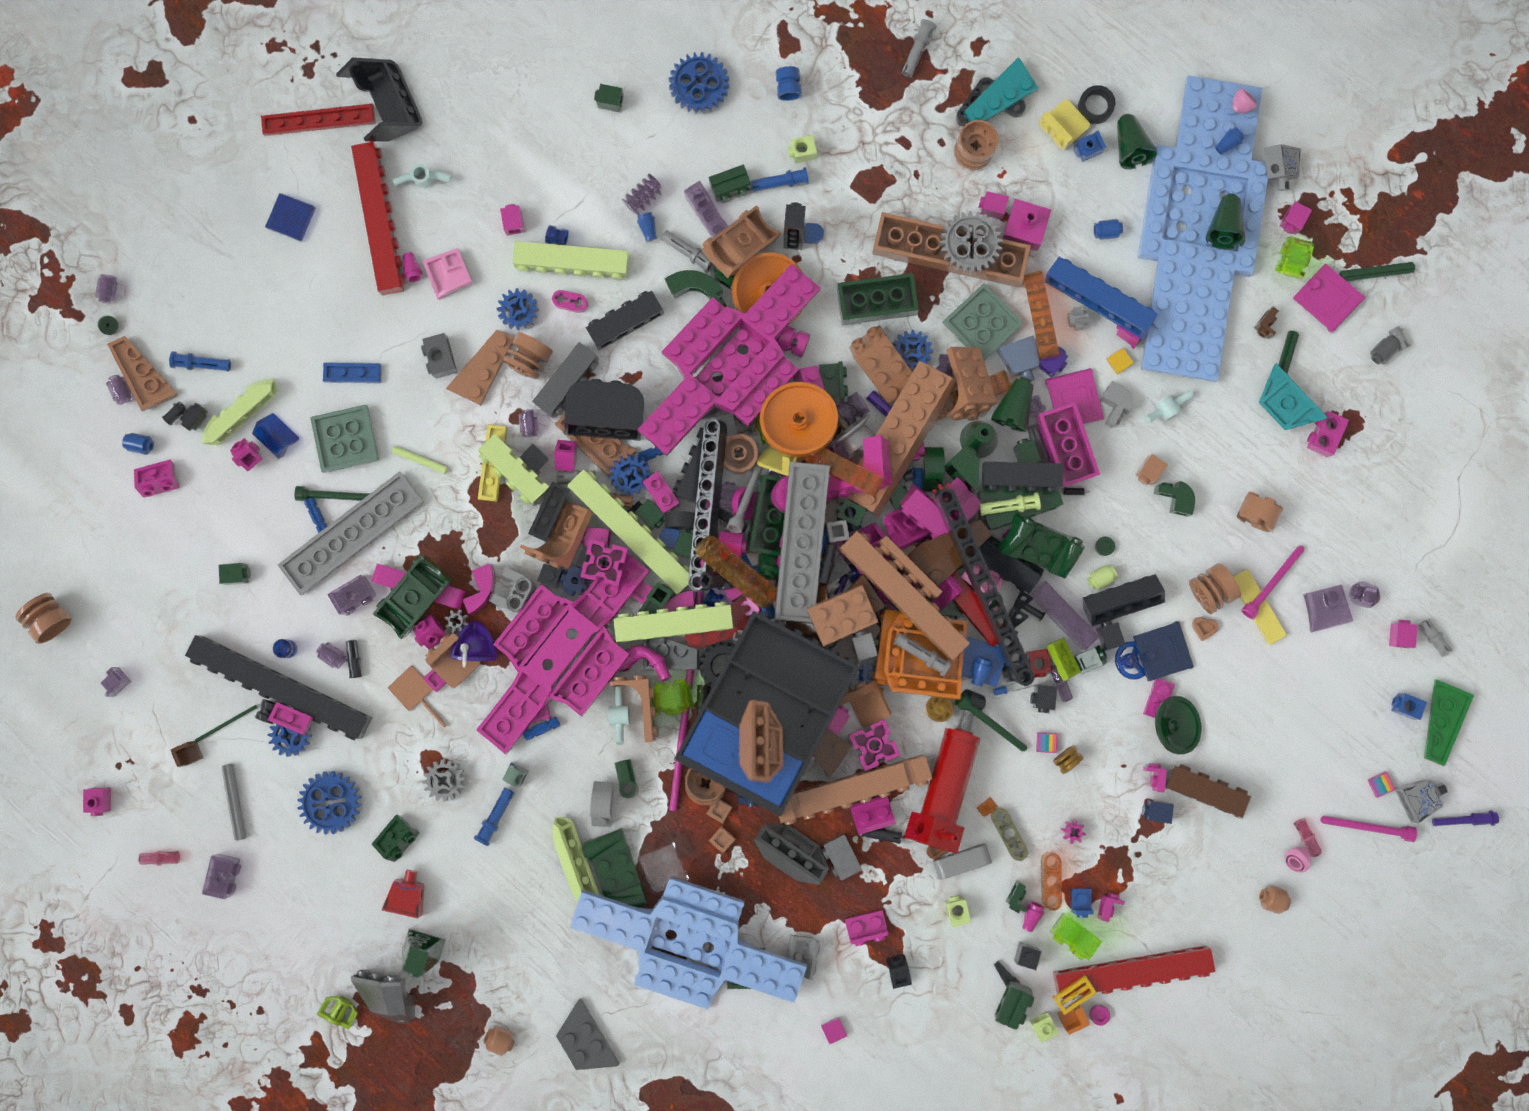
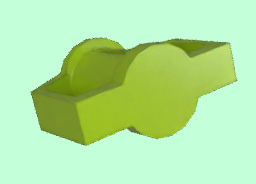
M337 995L325 997L317 1012V1016L326 1019L333 1025L350 1029L358 1011L350 999ZM336 1000L330 1013H326L325 1011L329 1003ZM350 1006L352 1011L347 1020L344 1021L342 1018Z

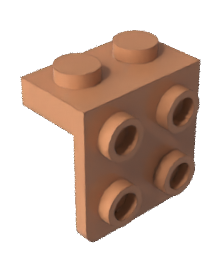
M454 633L444 636L440 641L441 645L436 649L432 648L425 655L427 657L425 662L453 689L480 665V661H466V666L463 668L462 660L452 659L450 656L452 646L459 639Z
M876 680L867 684L863 681L855 685L854 690L851 687L848 688L840 704L843 705L850 702L863 727L888 718L892 714L878 684H876Z

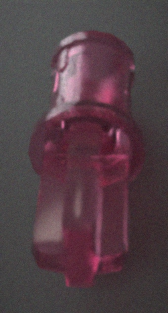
M1302 818L1295 821L1293 824L1301 836L1300 840L1306 845L1311 857L1321 855L1322 851L1315 839L1316 835L1312 833L1306 819Z
M161 850L155 853H140L138 862L141 865L157 864V866L162 864H178L180 853L179 851L162 852Z

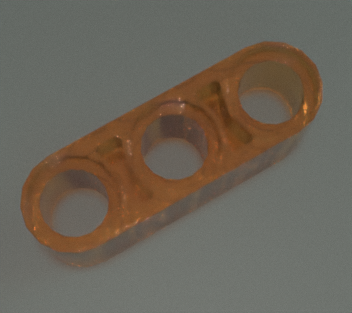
M1048 851L1041 856V901L1047 909L1055 911L1062 905V862L1057 854ZM1050 856L1055 857V863L1052 866L1047 865V859ZM1050 876H1055L1056 882L1049 886L1047 879ZM1050 896L1056 897V902L1053 905L1047 904V899Z

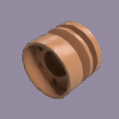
M973 120L967 123L961 129L954 146V156L957 162L969 170L984 168L991 161L999 143L996 129L990 123L983 120Z
M517 332L512 344L518 348V351L508 349L507 353L514 358L504 356L502 361L515 372L538 380L540 375L534 369L542 372L544 368L537 362L538 360L548 362L553 350L535 338L522 332Z
M1220 563L1207 569V576L1201 573L1197 575V578L1194 577L1189 580L1194 597L1209 614H1213L1217 609L1223 608V601L1229 604L1241 597L1237 582L1227 568Z
M44 593L31 599L15 615V619L21 623L22 627L29 629L28 634L37 644L52 640L63 632L72 621V618L63 608H58L59 603L54 600L51 593Z
M691 768L688 770L686 775V792L694 803L701 806H710L717 803L723 797L726 787ZM702 781H705V783L710 782L708 789L701 787Z

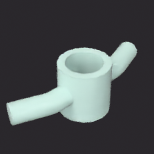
M418 164L411 169V173L403 174L392 180L395 186L407 181H414L418 187L427 188L433 183V179L450 182L452 176L438 171L430 172L425 165ZM421 173H425V178L419 180L418 176Z
M1189 390L1176 399L1172 395L1164 398L1155 404L1158 410L1147 415L1144 418L1145 422L1149 424L1161 416L1166 421L1181 411L1179 405L1194 397L1193 392Z
M618 685L614 686L615 706L609 707L610 726L616 725V745H623V725L630 724L629 705L623 706L622 686Z

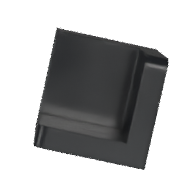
M533 443L520 456L538 475L541 473L539 470L549 461V458Z

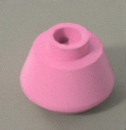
M1238 89L1232 99L1234 103L1232 108L1238 114L1241 112L1246 114L1256 109L1257 102L1245 89Z
M1295 847L1286 851L1284 855L1285 862L1291 870L1295 872L1308 871L1311 855L1307 849Z

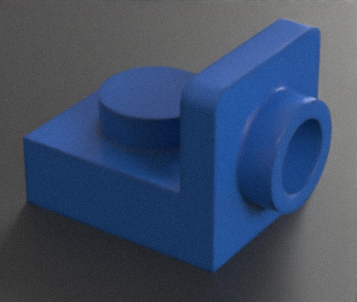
M1070 888L1071 912L1077 918H1088V915H1093L1091 889Z

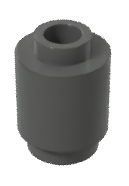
M1391 336L1383 338L1370 352L1372 361L1379 365L1386 364L1398 351L1399 342Z

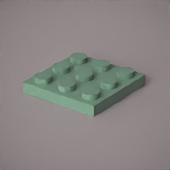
M985 283L942 322L965 347H980L984 361L1024 324Z
M368 405L310 417L322 473L379 461Z

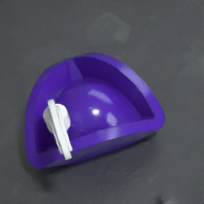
M471 621L462 628L457 635L459 639L453 644L450 652L452 659L462 660L463 668L466 666V661H493L497 657V650L493 645L494 640L490 632L478 621Z

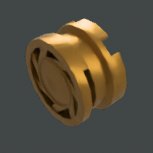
M931 697L925 705L927 716L936 722L947 721L952 716L954 710L952 701L948 698Z
M1074 745L1065 749L1053 760V763L1060 767L1062 774L1072 770L1084 759L1081 753L1078 754L1077 748Z

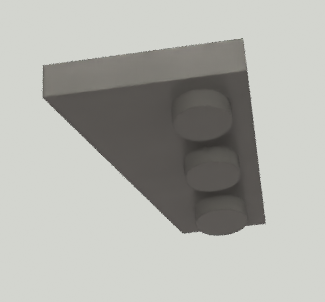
M662 637L643 640L644 646L651 648L665 658V665L668 670H699L700 650ZM643 658V670H655V668L651 667L650 662Z

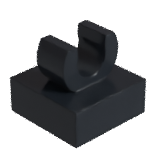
M913 460L903 475L905 483L914 479L911 470L915 468Z

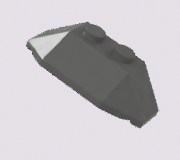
M764 824L754 839L764 859L796 881L820 885L829 870L820 846L790 825Z

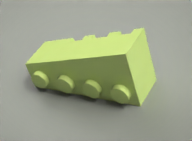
M496 434L478 449L481 453L479 458L485 464L490 462L494 467L492 471L499 478L503 476L508 481L506 485L513 492L517 490L521 494L519 498L526 505L529 503L532 506L535 505L547 493L549 486L545 482L542 483L538 475L531 469L529 470L527 465L518 456H515L514 452Z

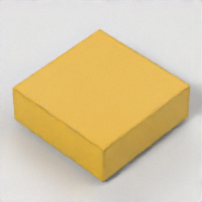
M1124 348L1106 359L1116 374L1134 364Z

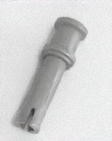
M922 19L920 22L921 27L918 34L914 36V45L901 71L906 77L911 78L913 76L925 46L929 45L932 32L936 30V24L926 19Z
M668 230L661 236V241H664L690 258L689 261L702 267L704 272H708L713 266V263L701 251V248L695 249ZM673 241H676L677 243H679L680 245H682L683 247H685V249L681 248L680 246H678L677 244H675Z
M899 633L893 644L898 645L924 661L926 667H932L940 672L941 676L946 674L952 663L951 660H945L937 655L936 651L930 652L902 635V633Z

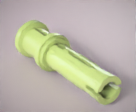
M1038 492L1034 493V495L1023 497L1018 495L1016 499L979 504L981 516L1015 510L1024 512V510L1041 509Z

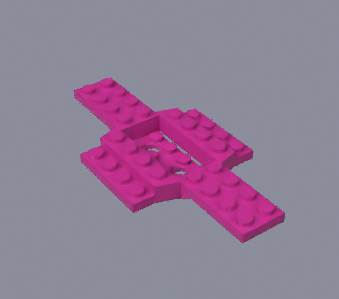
M791 264L746 313L727 306L724 307L712 297L661 351L662 355L677 367L684 380L637 429L638 432L668 456L695 425L715 407L733 414L748 427L759 416L762 405L770 393L778 387L788 384L799 372V369L784 357L785 354L776 340L782 331L818 294L821 287ZM740 326V330H739V331L728 341V343L714 356V358L701 370V372H700L696 377H693V375L699 370V368L713 355V353H714V352L727 340V338ZM745 345L749 351L742 355L738 353L737 349L739 346ZM719 372L723 375V379L720 382H715L712 379V375Z
M628 553L625 563H619L618 570L622 571L619 587L603 583L604 578L597 576L596 581H593L587 590L575 602L556 596L541 584L493 644L508 656L518 674L512 685L476 730L504 754H508L550 699L568 705L583 717L631 656L617 644L607 628L651 572ZM572 628L576 629L578 633L577 637L573 640L567 636V632ZM598 632L597 635L590 642V644L586 647V649L582 652L579 658L575 661V663L571 666L568 672L564 675V677L560 680V682L552 691V686L554 685V683L558 680V678L562 675L565 669L573 661L576 655L588 642L591 636L594 633ZM547 659L553 661V668L551 670H545L543 667V663Z

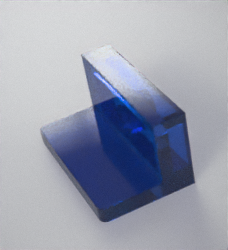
M274 413L257 421L252 432L278 459L285 455L289 446L299 440V437Z

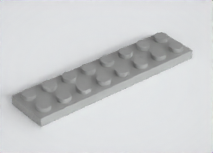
M790 462L775 619L812 622L806 608L816 604L829 465Z
M399 471L278 564V567L300 595H304L424 503V501L402 472Z

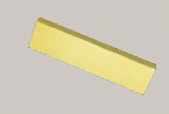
M488 424L486 441L496 434L506 444L508 427ZM490 462L487 464L482 463L478 500L498 502L501 478L492 471L494 467Z
M1245 569L1233 576L1239 586L1240 598L1243 603L1249 604L1253 602L1261 590L1250 571ZM1265 599L1259 606V614L1253 620L1267 644L1271 645L1287 635Z

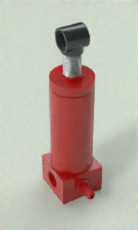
M969 689L962 691V693L964 692L971 698L973 705L981 711L986 705L984 695ZM962 710L957 728H945L921 813L911 812L904 835L906 839L955 854L958 853L965 827L956 823L981 740L971 733L975 715L968 710Z

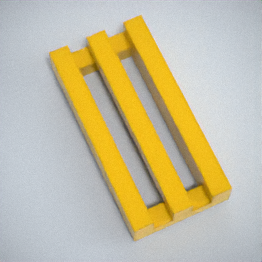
M1084 975L1052 998L1065 1015L1097 994V992ZM1083 983H1086L1084 986H1082L1081 988H1079L1063 1000L1059 1001V999H1061L1062 997H1064L1065 995H1067ZM1088 988L1091 990L1079 999H1077L1076 1001H1074L1073 1003H1071L1070 1005H1068L1067 1007H1063L1064 1004H1066L1067 1002H1069L1070 1000H1072Z

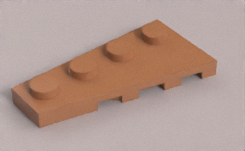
M496 330L446 389L481 406L503 364L504 356H507V351L512 346L514 337Z
M126 336L107 344L142 412L178 396Z
M565 414L555 423V426L563 433ZM566 435L571 441L577 442V447L607 477H609L610 473H613L610 471V466L615 467L614 460L619 462L621 455L625 459L627 454L632 456L636 453L635 449L626 446L618 439Z
M884 536L877 543L884 555L889 556L898 569L902 570L912 583L924 592L928 600L934 599L942 593L887 536Z

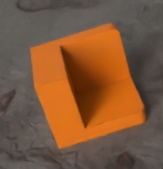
M1081 1005L1065 1015L1062 1011L1057 1013L1068 1035L1090 1025Z

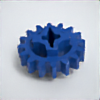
M518 288L515 289V293L508 290L509 295L502 294L504 300H498V303L501 305V307H497V311L500 312L498 317L499 319H504L502 321L504 325L509 323L510 329H513L514 326H516L517 330H520L521 326L527 329V323L533 325L534 323L531 319L538 317L534 313L539 311V308L534 306L537 304L536 299L532 300L533 295L531 293L527 295L525 289L521 293ZM526 300L529 302L530 309L525 307ZM519 306H520V307H521V311H520V310H517V312H515L514 309H515V308H519ZM506 309L510 311V318L506 315Z
M912 329L911 334L904 331V337L899 334L897 336L899 341L893 342L899 354L900 346L904 349L901 357L912 371L919 361L927 364L925 360L930 361L932 358L928 354L933 353V349H929L932 342H926L928 336L922 337V331L917 335L914 329ZM922 346H924L925 349L924 356L921 353ZM917 347L915 353L912 352L911 354H908L909 349Z
M627 454V458L624 459L621 455L619 462L613 461L615 467L610 466V471L613 473L609 474V478L613 479L611 485H616L615 489L617 492L622 489L623 495L628 491L633 496V491L640 494V488L646 489L643 481L648 478L647 476L651 475V472L647 470L649 465L648 463L644 464V458L638 460L637 454L633 458L630 457V454ZM637 466H639L642 469L643 474L637 471ZM617 476L623 478V483L618 480Z
M278 724L269 727L273 730L272 733L268 734L269 737H272L269 744L275 745L272 749L273 751L279 749V755H283L286 752V757H290L292 753L294 756H297L299 751L304 752L306 750L304 745H310L307 738H311L312 735L307 732L304 736ZM290 733H292L293 736H291V737L288 739V738H287V735H289ZM281 743H285L289 748L284 747Z

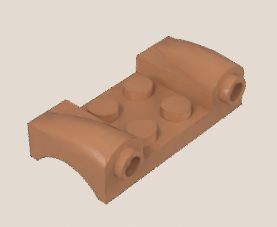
M756 205L749 211L745 210L739 216V219L715 237H709L705 240L701 251L729 278L753 256L773 244L782 233L765 223Z

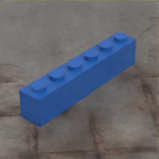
M1060 256L1046 274L1045 283L1142 340L1158 315L1152 308L1142 305L1135 298L1123 294L1118 288L1111 287L1101 278L1092 276L1087 270L1075 266L1070 260L1063 259Z

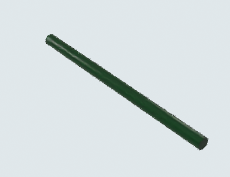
M257 705L250 707L249 709L222 723L216 728L196 738L195 742L197 743L201 741L202 739L222 729L228 724L255 710L256 708H258Z

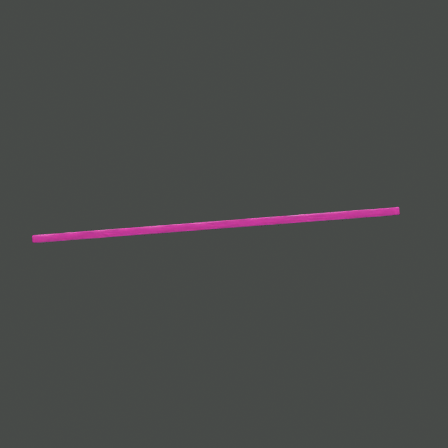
M710 482V485H709V490L712 488V483H711V482ZM709 501L707 502V509L710 507ZM707 520L705 521V529L708 527ZM704 539L703 542H702V547H703V548L706 546V540H705V539ZM702 558L701 561H700V566H701V567L704 566V560H703V558ZM696 591L695 606L703 604L704 591ZM694 670L686 671L676 754L686 738ZM676 760L669 808L671 811H677L683 764Z

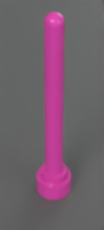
M1300 545L1293 551L1255 600L1245 604L1241 612L1246 617L1252 620L1255 619L1259 614V606L1304 552L1303 546Z
M1328 816L1320 818L1323 824L1400 836L1407 842H1415L1417 838V828L1413 826L1395 828Z

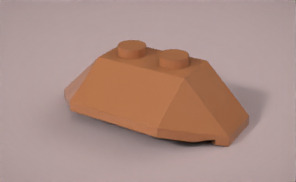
M750 700L739 726L740 766L750 780L768 783L783 767V727L775 713L771 710L769 703Z

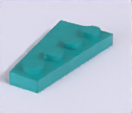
M1018 57L965 110L964 114L969 122L973 120L988 121L1038 91L1039 87Z

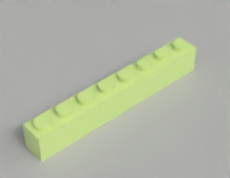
M583 469L567 486L678 595L688 585L689 568L686 565L682 567L678 563L679 558L672 551L668 553L664 549L666 545L659 538L655 540L650 535L652 531L645 524L641 527L636 522L639 518L631 510L627 513L622 508L625 504L619 498L613 499L609 495L611 491L604 484L600 486L595 481L597 477L590 470L586 472Z

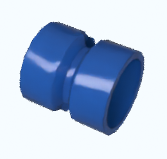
M787 66L777 69L775 74L776 82H778V99L782 101L799 99L802 96L801 84L798 83L800 81L799 68Z

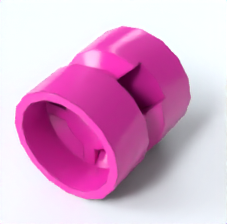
M787 326L781 333L778 345L781 350L786 352L791 350L792 354L802 358L810 334L803 331L796 332L795 328ZM794 338L798 339L797 345H792Z

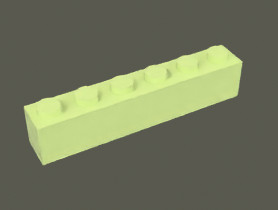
M515 241L512 264L521 272L536 270L538 273L545 274L548 271H552L558 275L574 273L575 276L584 277L587 274L592 275L594 278L610 276L612 279L622 280L623 278H628L630 255L628 251Z
M726 602L715 603V607L707 608V604L696 605V609L688 610V607H678L674 612H669L668 609L657 610V614H649V611L637 612L638 616L630 617V613L619 614L618 618L614 619L616 642L733 629L731 605H726Z

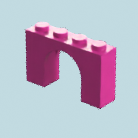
M882 435L864 438L863 466L856 476L848 480H840L838 478L836 456L829 448L826 447L810 455V464L830 466L826 501H830L834 497H848L852 493L861 494L866 493L870 489H884L885 486L892 485L888 440Z

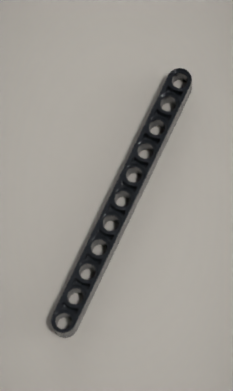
M938 489L934 495L935 502L1009 672L1016 683L1029 686L1034 681L1033 670L959 500L952 489ZM943 492L949 494V499L945 503L941 499ZM955 510L957 517L952 521L949 518V513ZM963 528L965 534L960 539L957 536L958 529ZM968 546H971L973 550L970 556L965 554V549ZM976 564L980 566L978 574L973 573V567ZM986 582L988 584L987 591L982 592L981 585L982 583ZM991 600H994L996 603L993 610H990L988 606ZM999 618H1002L1003 625L998 628L996 622ZM1007 636H1010L1011 643L1006 646L1004 644V639ZM1014 654L1019 655V660L1016 663L1012 662ZM1025 671L1027 676L1025 680L1021 681L1020 674Z

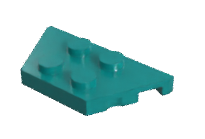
M1277 363L1274 364L1258 403L1284 430L1325 420L1327 418L1325 413Z

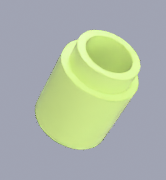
M1105 565L1089 573L1087 581L1092 589L1100 590L1114 583L1118 575L1112 565Z

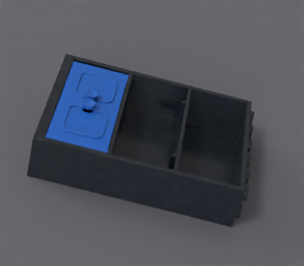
M759 610L758 613L753 611L674 760L781 817L851 685L859 666L856 665L857 661L854 659L840 657L839 652L829 647L827 650L821 647L822 643L816 639L811 638V640L804 638V633L796 629L793 631L787 629L785 623L779 620L774 622L770 620L768 614ZM750 700L769 703L771 710L775 713L783 727V767L768 783L750 780L740 766L739 726Z

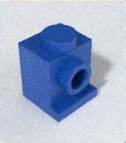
M1099 130L1077 140L1074 145V152L1078 158L1080 157L1082 162L1102 154L1106 145Z

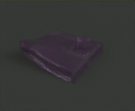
M1342 585L1303 594L1311 633L1354 622Z

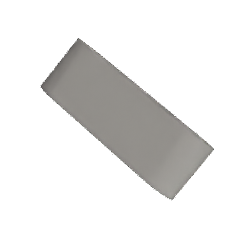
M985 843L958 851L957 854L952 853L933 860L938 880L950 878L992 863Z

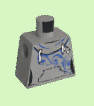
M1283 144L1264 148L1268 179L1277 181L1278 191L1290 190L1289 180L1299 177L1301 148Z
M1420 780L1395 787V792L1410 822L1413 823L1422 822L1442 808L1443 803L1440 796L1448 793L1446 786L1442 782L1434 786L1430 780Z

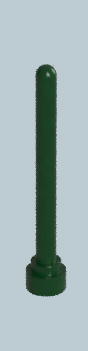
M296 486L294 497L295 501H305L308 498L361 501L370 493L314 491L305 488V486Z
M963 692L961 693L960 700L955 699L954 705L960 710L964 709L971 712L1020 751L1025 752L1027 750V746L973 705L971 698Z

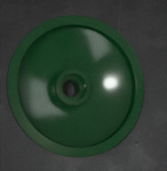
M1181 696L1166 698L1159 705L1155 716L1157 736L1161 744L1169 752L1183 755L1192 752L1197 747L1202 732L1201 719L1197 709L1188 699Z

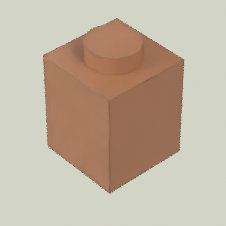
M1151 454L1146 458L1135 475L1139 477L1138 480L1141 483L1151 486L1157 482L1168 464L1154 454Z

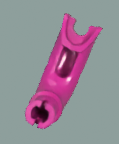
M637 645L625 650L631 656L619 671H628L632 668L633 664L646 658L650 662L651 667L655 668L661 682L672 678L665 665V658L651 648Z

